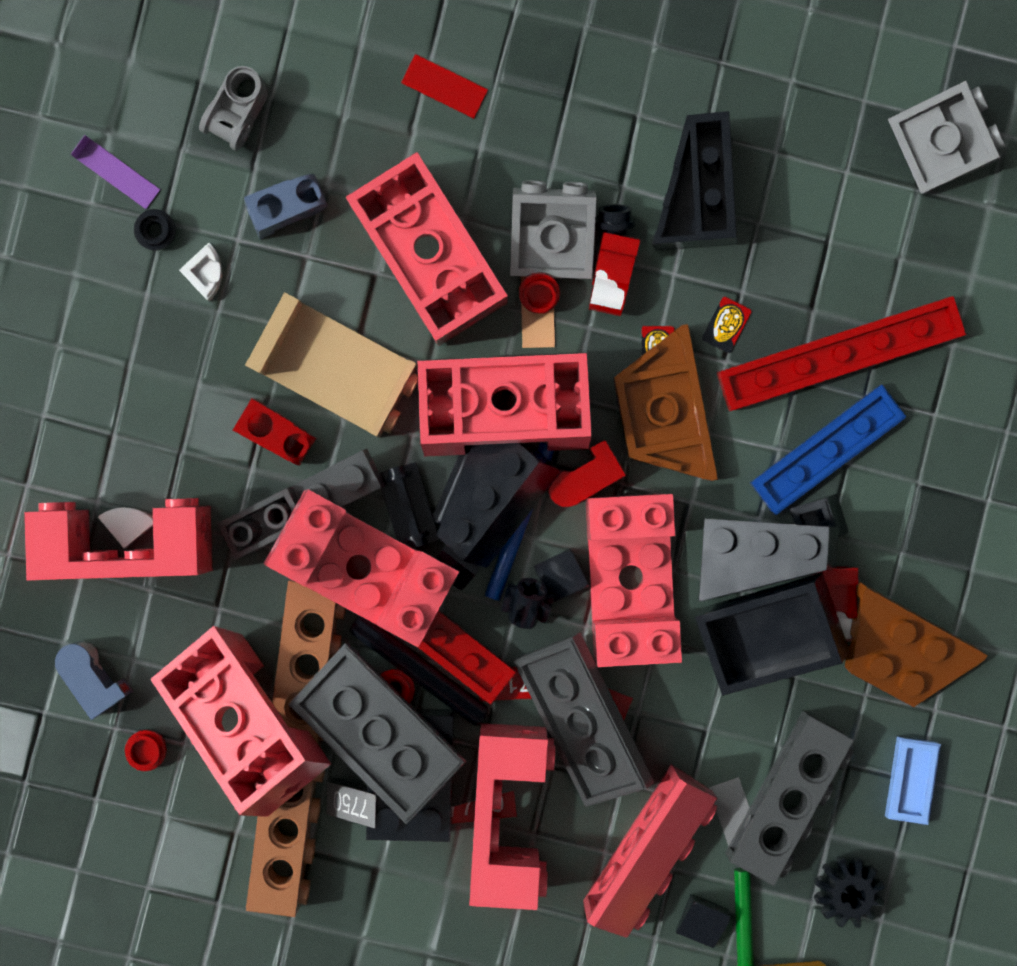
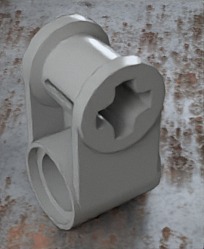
M237 66L231 69L214 100L205 110L200 121L199 130L204 134L211 132L229 142L230 148L234 151L241 149L268 96V88L259 74L247 66ZM254 80L256 87L252 95L246 98L238 97L237 89L241 82ZM223 121L228 125L232 126L233 128H229L220 122Z

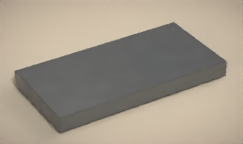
M581 633L524 654L513 661L551 738L554 739L555 747L585 807L647 789L654 783Z
M345 643L288 704L405 824L410 823L467 762L349 643Z

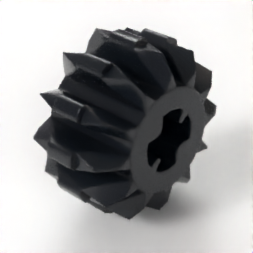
M838 856L836 861L838 868L833 869L829 864H823L822 868L828 875L827 878H815L814 883L821 891L814 895V900L817 904L824 905L821 913L826 919L835 916V922L839 927H844L850 919L856 928H860L862 924L861 916L864 914L868 919L875 920L876 915L871 909L872 905L884 906V899L877 895V893L881 892L885 885L880 879H874L877 870L872 865L864 867L863 860L860 857L855 856L848 865L843 856ZM853 885L856 891L851 890L853 896L846 899L842 892L847 893L845 888Z

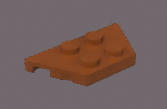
M688 324L681 325L617 374L613 380L628 458L708 481L718 480L689 327Z
M862 582L858 585L856 595L860 598L857 618H852L850 629L852 641L849 646L850 652L845 661V668L852 675L915 707L982 663L988 656L974 645Z

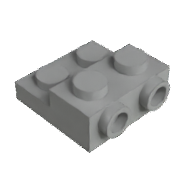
M964 81L888 119L921 194H925L1002 158L998 150L1006 147L997 125L994 124L988 127L982 112L989 109L979 86L971 89L969 83Z
M526 180L522 181L521 188H513L510 276L527 277L532 273L543 272L551 275L553 278L592 279L597 197L595 191L588 190L587 183L565 182L563 183V189H546V182Z

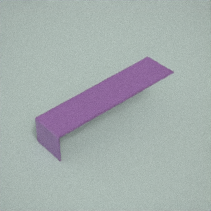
M86 135L83 136L70 154L145 209L148 208L160 191L159 188Z

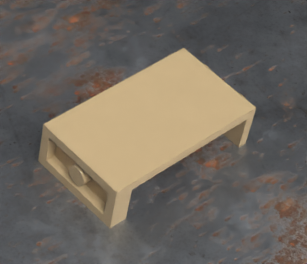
M285 292L245 366L267 376L379 438L383 431L391 433L401 415V412L396 410L398 403L403 395L409 398L418 384V374L415 373L418 365L415 362L406 360L310 308Z

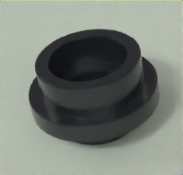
M610 204L599 207V215L595 217V227L602 229L603 233L619 236L626 235L627 229L635 227L636 218L632 216V208L626 205Z
M150 209L140 214L136 219L134 235L139 244L144 248L159 251L167 248L173 242L176 235V226L173 219L166 212ZM154 224H161V235L156 238L151 237L149 234L150 227Z

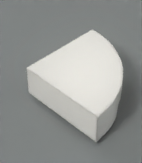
M208 243L179 271L210 302L221 284L222 263L216 249L211 243Z
M115 508L98 516L123 548H128L153 527V516L135 508Z

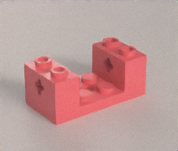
M418 152L346 196L352 210L378 248L438 346L508 303V295ZM425 236L433 237L439 243L438 253L430 259L420 258L415 253L416 242Z
M587 353L417 361L420 443L424 457L465 455V445L547 442L548 451L589 449L591 419ZM500 390L511 391L517 399L515 406L507 411L496 409L492 404L494 394Z
M309 489L303 491L264 562L265 566L317 592L416 647H419L459 573V571L426 553L416 551L346 513V510ZM354 555H363L367 558L370 565L368 574L361 579L351 578L346 570L348 560Z
M673 494L586 498L593 651L597 667L682 663L680 620L674 616L670 536H675ZM630 565L638 567L642 572L641 583L633 589L624 588L619 581L621 570Z
M199 498L165 499L164 508H153L154 548L124 551V557H118V550H94L90 552L89 509L76 510V502L38 503L39 511L24 512L26 580L192 576L213 571L211 506H199Z
M213 626L150 680L238 814L268 817L328 768L331 763L309 731L290 728L285 723L253 676L264 665L244 636L240 633ZM234 708L238 714V723L233 730L227 732L222 725V717L228 709Z
M481 723L469 906L537 910L538 897H546L547 862L539 861V850L537 848L499 846L500 818L492 817V809L501 810L502 780L545 782L546 770L554 771V739L547 737L546 727Z

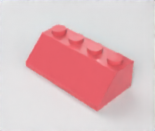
M672 764L670 765L584 898L586 919L589 924L625 938L629 936L633 928L639 930L643 926L650 913V909L647 906L655 894L661 896L669 886L673 877L669 872L677 860L684 861L691 852L695 843L692 837L700 824L705 827L713 818L717 810V805L714 804L717 797L712 790Z

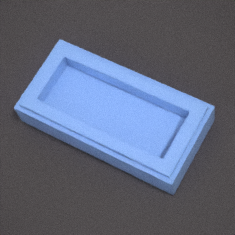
M897 736L885 811L886 818L929 825L940 743Z

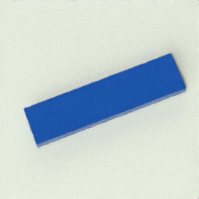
M879 385L749 483L772 514L777 515L904 420L906 415L885 387Z

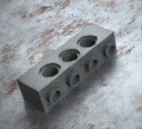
M802 711L725 851L729 861L773 886L779 877L784 878L792 867L794 856L791 854L799 841L804 842L813 828L814 820L811 818L818 805H825L832 794L834 785L831 781L838 768L843 770L849 763L853 754L851 745L854 740L838 729ZM810 754H820L821 764L819 768L814 772H804V759ZM791 790L801 791V801L797 806L793 808L783 807V798L787 792ZM773 826L782 828V835L777 842L773 844L763 842V834L768 828Z

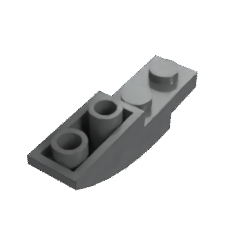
M365 449L217 524L234 559L238 560L277 540L304 490L309 489L344 508L386 485L368 449Z

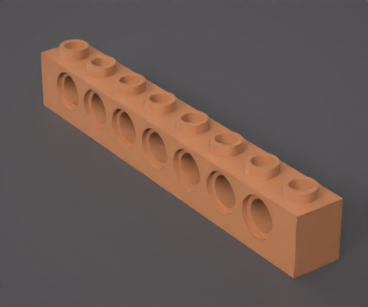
M289 580L272 704L288 727L309 731L321 748V742L324 740L288 704L315 676L307 675L301 671L299 667L300 656L304 654L313 655L319 662L320 671L341 648L342 636L335 635L337 619H344L346 608L293 580ZM308 613H316L323 618L325 627L321 634L314 635L305 629L304 619ZM325 770L303 787V794L292 796L268 817L258 816L246 911L296 917L301 904L307 905L311 880L304 879L306 864L313 863L316 839L309 838L311 823H318L321 808V799L314 798L316 782L323 783ZM282 819L292 820L298 827V834L295 836L283 835L278 828V821ZM277 860L288 862L292 867L293 874L288 877L279 876L273 869V862Z

